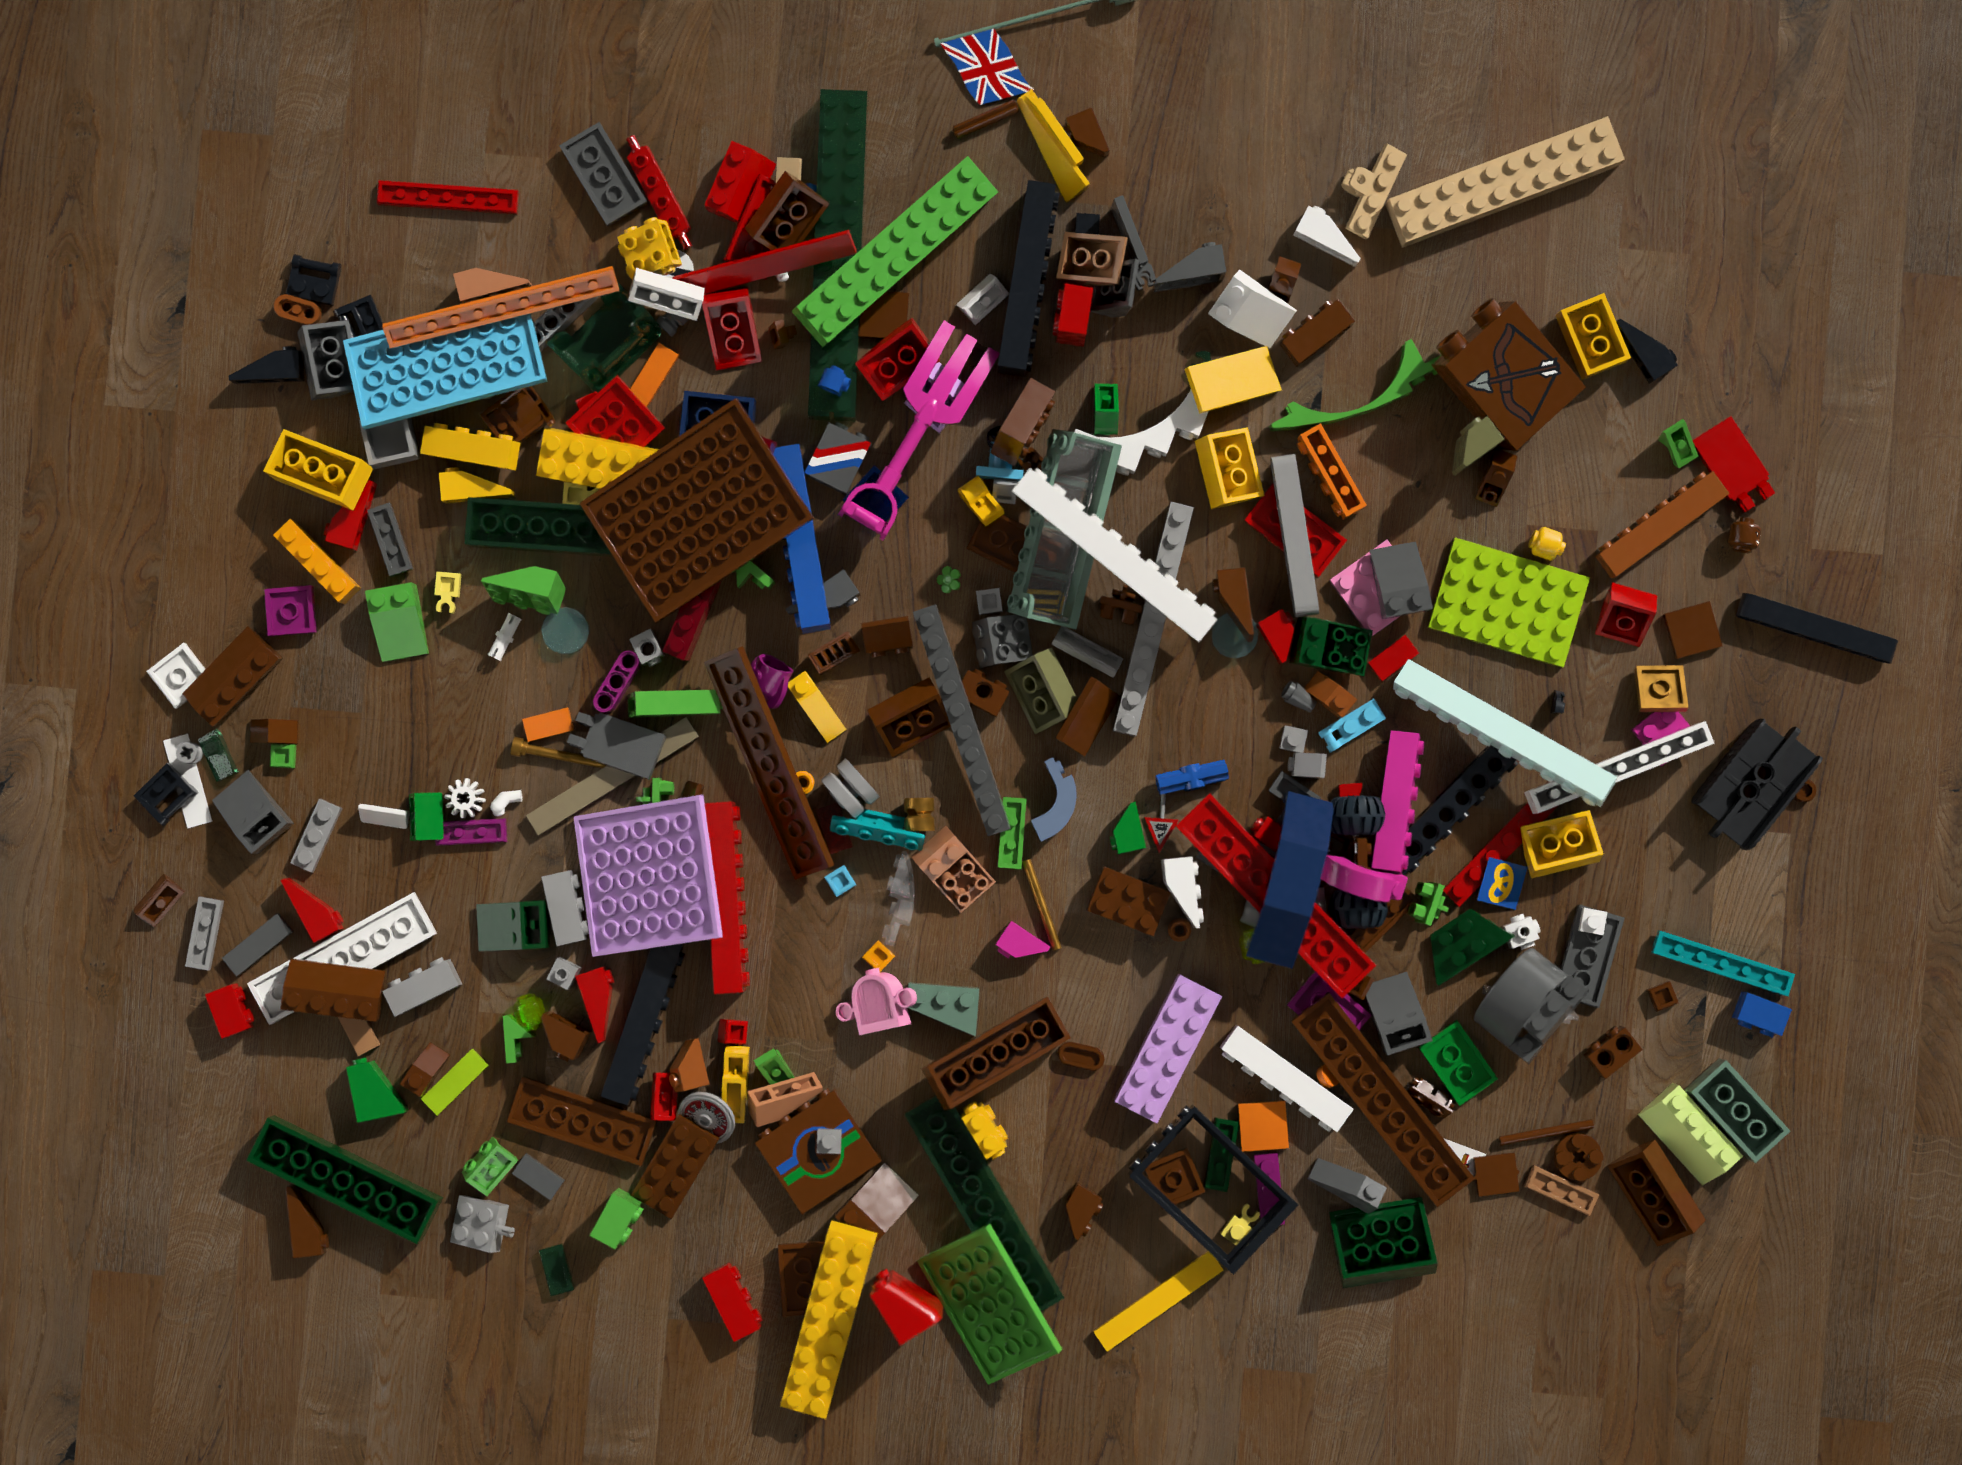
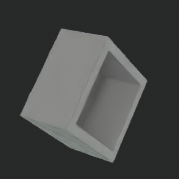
M412 418L365 430L359 420L368 464L372 468L378 469L420 459Z

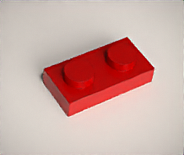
M653 1072L650 1120L675 1121L677 1092H675L670 1084L669 1076L671 1073Z

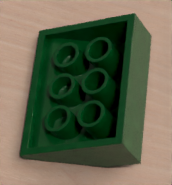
M1422 1197L1381 1203L1370 1214L1359 1208L1329 1212L1337 1265L1343 1289L1436 1273L1438 1262Z

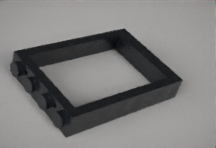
M1193 1104L1190 1107L1186 1105L1178 1113L1179 1119L1173 1125L1169 1123L1162 1130L1161 1134L1163 1136L1159 1141L1153 1140L1144 1151L1147 1153L1141 1160L1136 1158L1130 1164L1128 1175L1234 1275L1296 1209L1298 1203ZM1193 1118L1279 1198L1274 1206L1228 1255L1142 1174Z

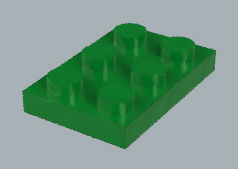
M1455 1020L1432 1036L1433 1041L1418 1046L1423 1056L1459 1106L1498 1080L1458 1020Z

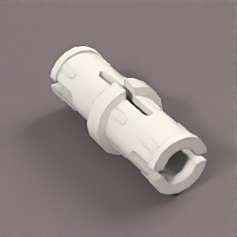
M510 613L507 614L508 616L501 630L496 632L495 635L497 637L487 654L499 661L502 660L509 643L513 642L514 639L512 637L522 620Z

